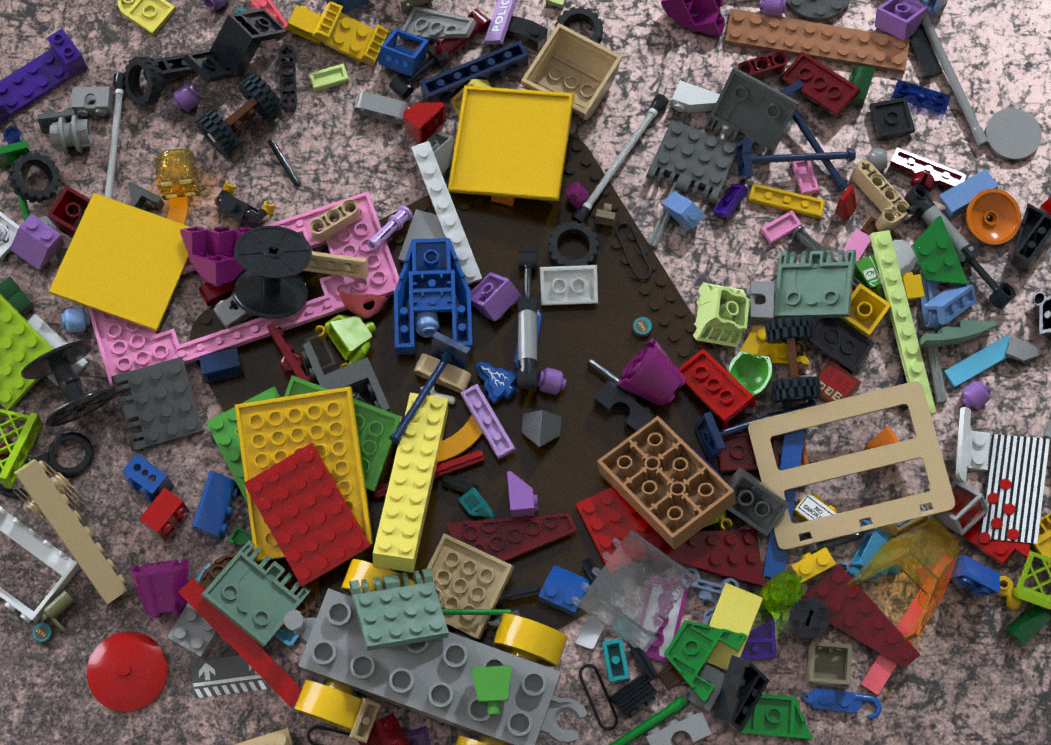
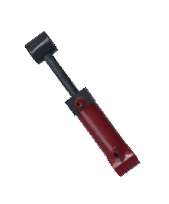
M479 8L474 9L467 16L474 18L476 21V25L469 38H444L441 42L436 41L427 49L429 59L416 70L413 76L404 77L402 74H399L392 79L389 88L402 100L408 98L415 89L412 83L434 64L439 69H442L450 62L449 58L478 33L485 32L489 28L491 20Z

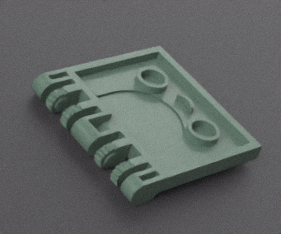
M828 250L827 258L825 251H811L810 257H808L807 251H803L801 263H797L796 252H791L790 254L789 252H780L773 317L775 319L802 316L813 318L850 317L856 250H847L846 258L845 250H839L838 262H834V252L832 250Z
M249 540L207 587L201 597L264 647L284 624L286 613L295 610L311 590L304 586L295 595L294 593L301 586L299 581L292 586L291 590L287 589L284 585L291 580L292 575L288 573L279 582L278 579L285 569L276 561L265 571L263 568L270 561L271 557L267 555L259 565L253 560L259 556L261 549L257 548L248 557L247 555L255 547V544Z
M430 569L421 570V576L419 571H414L413 580L415 585L410 586L406 572L401 573L403 587H400L398 574L382 576L384 590H382L379 577H374L373 585L375 591L369 592V585L366 579H361V587L358 580L349 582L350 592L367 651L448 637L449 631Z

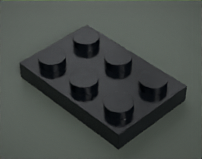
M840 317L821 318L814 328L815 337L806 340L851 374L855 372L875 344Z

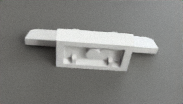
M961 407L955 473L957 480L962 483H966L967 470L987 472L990 433L971 431V409L967 407Z

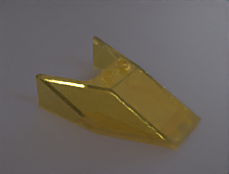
M932 517L882 544L848 583V586L851 588L892 565L898 566L922 590L918 596V601L923 610L920 619L904 636L903 640L906 642L920 635L941 602L962 543L935 517ZM925 594H926V596H927L926 602H924V595H925Z

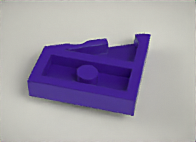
M771 619L751 630L740 658H777L775 619Z

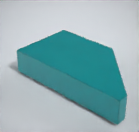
M475 487L459 497V502L469 515L484 516L492 519L496 517Z

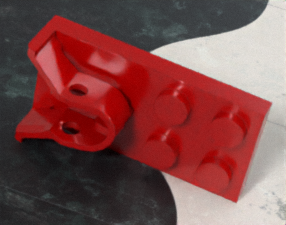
M704 349L678 368L686 379L684 385L723 421L724 428L729 427L728 421L745 407L754 408L756 406L754 396Z

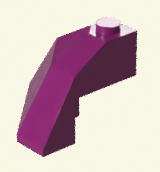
M661 0L662 8L665 9L667 15L684 28L716 37L721 36L725 26V19L720 12V7H723V0Z
M201 226L180 229L192 266L204 281L212 283L213 286H223L224 283L232 282L244 270L236 259L235 244L242 234L252 228L241 227L240 229L230 230V227H215L214 230H210Z

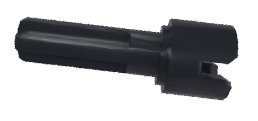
M532 584L504 590L495 608L503 607L505 602L538 596L540 594L539 585Z

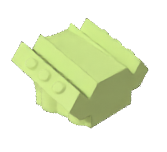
M702 283L698 290L701 296L697 301V318L694 323L697 329L693 334L694 338L698 341L737 347L742 339V331L747 329L750 299L746 297V293L742 289Z

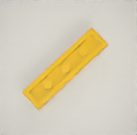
M752 183L748 199L750 203L788 212L792 210L796 214L821 219L825 204L823 199Z

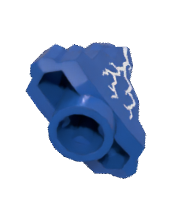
M479 362L475 366L479 377L484 381V388L489 393L488 398L494 404L503 397L508 400L516 392L517 373L513 370L496 369L484 362Z

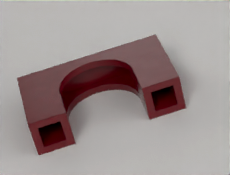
M394 713L374 722L367 743L358 741L360 745H411Z

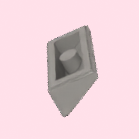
M592 608L575 644L593 653L610 618V614Z

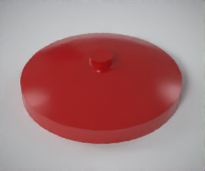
M133 631L116 633L103 640L93 651L87 667V681L92 694L102 705L117 712H135L146 708L160 696L168 679V662L162 648L149 636Z

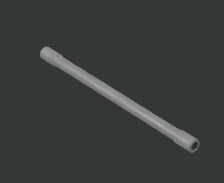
M916 0L917 2L923 4L922 0ZM927 12L921 24L969 123L978 147L984 146L989 141L971 108Z

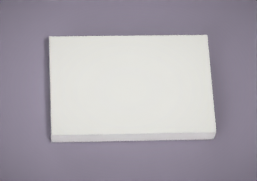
M597 265L540 267L541 305L598 303Z

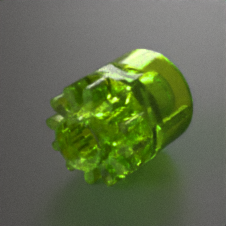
M788 569L784 572H779L762 586L760 597H763L762 603L769 611L783 613L805 595L802 589L806 585L800 583L803 578H797L796 571L791 574Z

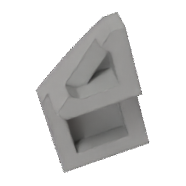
M1011 337L1004 356L1021 361L1024 364L1033 358L1042 356L1043 351L1025 341Z

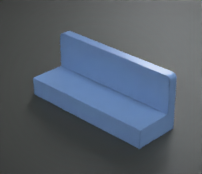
M986 169L940 194L939 198L947 207L945 216L948 220L967 211L971 199L979 192L987 189H998V184Z
M953 284L924 304V309L937 310L939 324H947L976 303L974 286L971 284Z

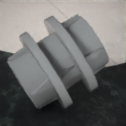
M73 115L71 122L67 123L65 117H59L58 122L50 125V138L53 148L55 150H63L65 154L70 153V147L75 146L77 152H82L83 147L92 144L89 121L87 119H79L77 115Z

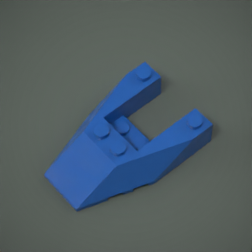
M450 238L411 240L405 263L394 291L396 355L415 354L414 313L452 312L453 340L469 347L470 352H473L471 290L468 287Z

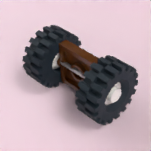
M256 73L250 74L238 85L240 92L247 99V102L225 121L212 109L206 111L195 121L205 139L225 157L240 145L235 133L242 128L241 124L246 120L249 122L256 116V111L264 119L270 120L283 109L279 97L267 85L266 81L262 80Z
M788 317L767 321L765 323L766 341L772 344L787 343L791 378L780 379L771 383L773 402H796L822 397L820 377H803V375H806L805 364L801 361L804 351L803 345L798 342L815 337L813 317Z

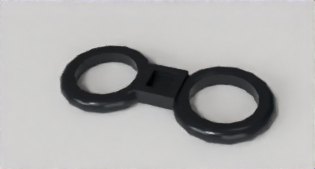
M63 433L52 441L47 453L32 459L27 456L24 464L29 463L33 459L37 460V462L43 460L61 475H79L92 462L94 455L93 446L89 439L81 433ZM66 441H79L85 448V456L82 462L72 468H65L59 465L56 461V452L59 446ZM10 454L6 455L5 457L1 458L0 460L2 461V460L8 458ZM44 463V465L46 466V468H47L51 473H53V471ZM0 483V494L5 497L17 498L24 496L22 493L27 494L22 487L19 490L7 489Z

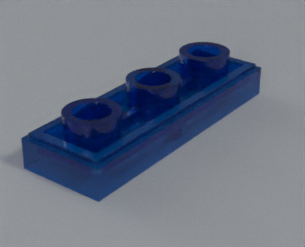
M898 79L892 98L906 97L907 103L945 114L951 95Z

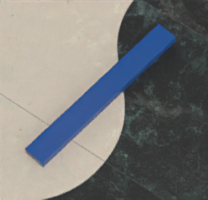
M805 429L784 434L779 466L780 471L800 466ZM797 488L784 492L785 499L790 504L788 511L791 522ZM772 529L769 533L763 576L783 580L787 550L779 548L774 529Z

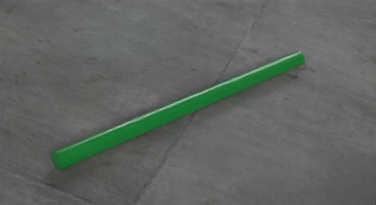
M442 609L443 615L511 614L510 609Z

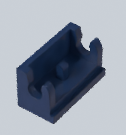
M237 348L199 356L202 375L206 384L244 375Z

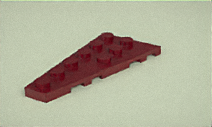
M756 529L699 531L675 550L658 533L643 535L646 556L667 562H676L681 566H690L697 568L699 571L720 577L733 578L741 583H750L759 588L765 587Z

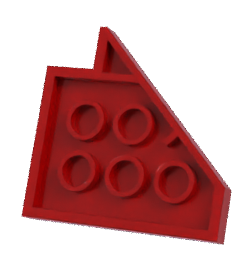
M1006 478L1002 479L999 483L1000 488L1003 490L1010 489L1012 485L1011 481ZM990 493L987 496V501L990 504L998 503V494ZM1011 503L1005 504L1003 507L1004 513L1007 515L1014 514L1015 506ZM1000 518L992 519V528H1002L1003 521ZM981 519L965 534L960 535L955 532L1002 566L1005 565L1015 552L1026 559L1030 552L1029 543L991 539L990 534L987 532L979 534ZM1014 528L1007 531L1008 539L1017 540L1019 538L1018 530Z

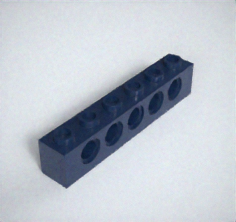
M521 40L421 81L422 94L427 103L442 102L454 97L472 79L488 80L489 82L528 66V53Z

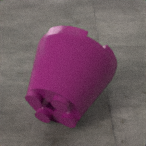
M651 339L644 345L646 349H642L638 354H635L620 375L623 379L618 381L617 385L623 390L663 406L665 403L669 404L674 399L675 390L681 388L686 379L661 345L654 339Z
M189 558L183 559L180 563L178 559L148 563L141 566L140 569L139 566L129 568L130 577L144 610L150 618L162 617L166 612H169V615L181 614L185 609L187 601L178 591L189 582L191 567Z

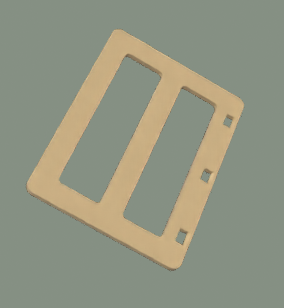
M918 381L755 420L748 426L761 482L785 501L784 492L786 490L921 458L925 466L931 488L929 492L796 524L791 522L787 508L773 527L777 544L782 550L950 511L955 506V499L924 388ZM900 405H907L916 434V437L913 439L782 471L777 468L770 441L774 436ZM931 503L932 510L921 512L920 505ZM871 518L873 524L860 527L859 520ZM811 533V539L800 541V534Z

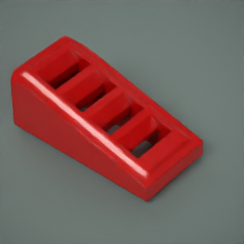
M849 185L842 194L835 210V214L844 220H848L857 207L855 190L852 185Z

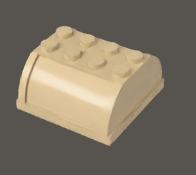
M558 23L522 78L521 84L527 90L574 93L572 112L578 114L581 119L588 120L612 85L622 61V56Z

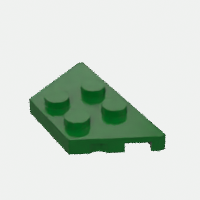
M938 216L911 245L923 278L929 282L938 281L941 283L966 285L968 281L942 217Z
M770 694L761 695L741 733L733 730V733L803 740H812L813 737L807 727L805 717L801 713L796 697Z

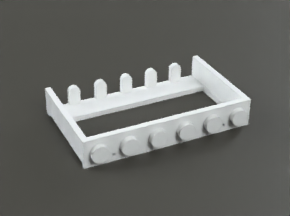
M0 506V531L62 576L35 611H32L0 587V598L6 601L4 605L13 612L16 609L22 613L20 617L28 623L32 620L37 624L44 614L45 607L58 597L81 568L76 561L69 558L64 552L58 550L49 541L43 539L34 530L25 526L16 517L14 518Z

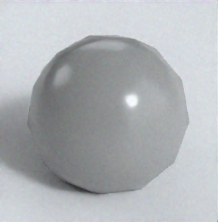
M874 148L869 151L866 160L871 162L878 171H882L887 168V151L883 148Z

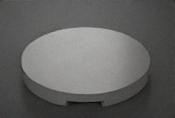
M1016 108L1003 109L995 113L990 118L985 131L989 141L987 143L989 149L996 156L1004 160L1021 161L1029 158L1036 152L1042 138L1041 128L1037 120L1028 112Z

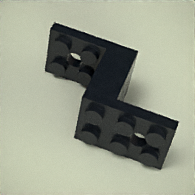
M264 8L228 14L211 49L187 53L184 60L207 83L242 76L247 70L261 41L285 37L287 30Z

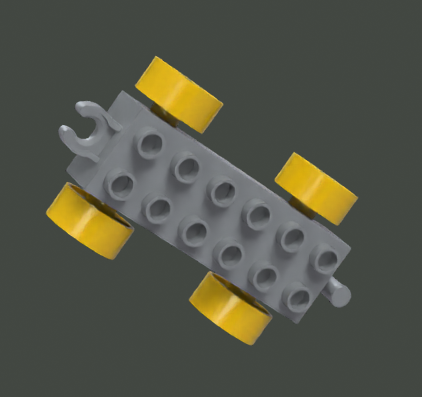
M352 559L341 589L351 595L349 582L358 580L361 587V579H366L369 585V592L375 591L373 578L379 577L382 590H384L382 576L398 574L400 587L403 586L401 574L390 569L373 567V563ZM409 579V586L415 585V582ZM328 588L317 617L304 618L298 610H291L284 616L285 626L307 642L298 666L306 673L328 680L326 685L305 680L294 710L351 731L363 701L352 696V692L355 690L481 736L480 741L459 736L456 745H537L541 733L550 735L551 738L562 743L575 742L579 738V734L575 730H563L557 725V717L561 712L570 711L575 717L584 719L587 711L581 703L574 699L554 696L561 678V672L546 666L558 667L568 637L549 626L517 615L503 614L493 644L504 651L449 632L447 638L367 651L351 596ZM511 665L512 675L509 701L500 702L499 715H488L487 703L480 704L478 702L471 668Z

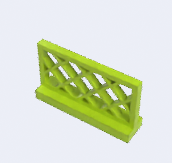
M0 409V418L2 415L10 418L9 421L0 424V432L2 434L0 442L5 441L7 445L0 449V454L7 451L10 452L8 458L0 460V467L2 468L0 483L4 487L12 489L17 478L14 472L23 466L43 423L36 413L26 415ZM21 420L26 421L25 425L20 428H16L14 424ZM13 425L15 430L4 435L2 429ZM18 435L16 442L8 444L6 439Z
M1030 551L1017 587H1014L1012 595L1051 609V593L1047 595L1042 589V586L1051 582L1049 570L1051 563L1046 564L1045 560L1051 562V558ZM1033 558H1040L1044 566L1033 570L1031 565ZM1046 570L1050 579L1039 583L1036 574ZM1033 575L1037 585L1031 588L1024 587L1026 578Z

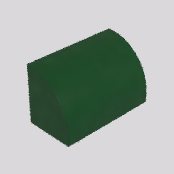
M857 66L852 69L848 81L859 87L861 92L850 103L851 105L863 108L875 68Z
M1030 604L1003 631L1021 648L1051 620V616L1041 607Z

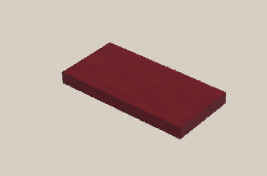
M804 52L798 56L780 77V81L787 86L801 80L804 86L800 94L837 118L861 92L859 87Z

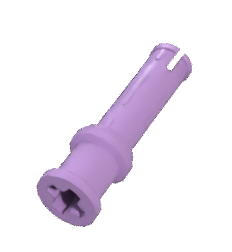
M400 206L398 212L388 218V223L367 241L369 248L374 251L377 250L395 231L401 230L403 224L413 218L410 209L406 206Z

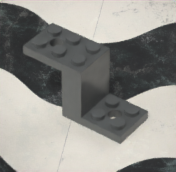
M310 341L303 344L305 351L301 353L314 384H319V386L330 390L352 387V391L358 394L368 390L376 407L391 412L368 357L324 375Z

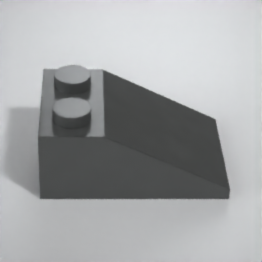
M740 466L727 483L734 490L736 503L728 510L766 536L790 505Z

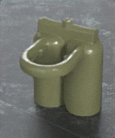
M64 590L45 607L42 620L45 621L50 618L67 635L69 632L56 618L75 600Z

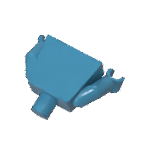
M867 520L862 521L864 526L870 524ZM878 528L860 532L865 535L850 563L853 566L852 568H849L845 562L840 563L842 567L847 568L846 572L850 576L860 579H877L879 576H886L888 572L896 575L901 568L899 564L894 562L897 550L893 547L888 533Z

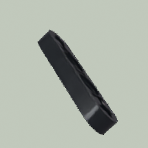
M286 44L281 46L278 52L280 101L284 111L293 112L298 107L296 54L294 48ZM286 51H289V61H286ZM285 67H292L293 71L286 74L283 72ZM292 83L294 86L291 90H286L284 85ZM287 96H290L291 101H292V103H291L290 106H287V103H288V97H287Z

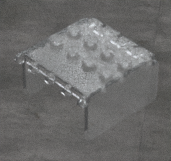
M631 530L622 541L617 538L612 540V543L617 547L611 555L608 552L602 554L603 558L607 560L602 570L593 567L591 571L597 577L591 586L585 582L582 583L581 588L586 593L581 600L573 596L571 601L633 647H640L645 651L657 639L654 635L664 622L661 618H667L674 607L672 603L676 604L683 591L691 586L698 577Z

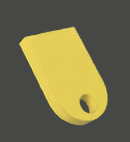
M118 0V6L122 15L153 36L176 11L175 6L166 0Z

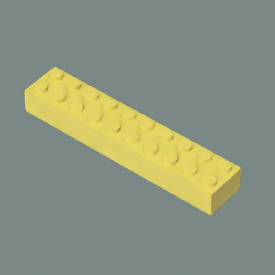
M410 393L405 415L419 394ZM427 395L401 436L402 440L397 447L373 550V567L414 573L448 415V398Z

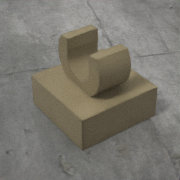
M605 203L603 210L597 209L595 223L614 226L616 213L611 212L612 204Z

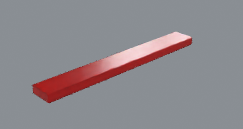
M192 578L178 593L292 708L297 703L302 689L248 634L202 598L201 595L205 590Z

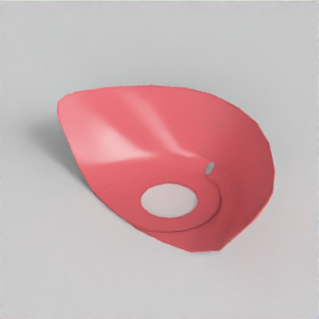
M342 291L339 292L341 301L346 308L364 318H370L377 314L390 298V296L383 297L375 294L350 295ZM367 299H373L375 302V306L371 310H366L363 307Z

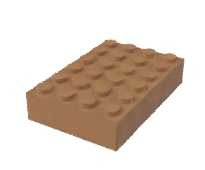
M658 416L597 460L600 474L674 550L736 503L734 490Z

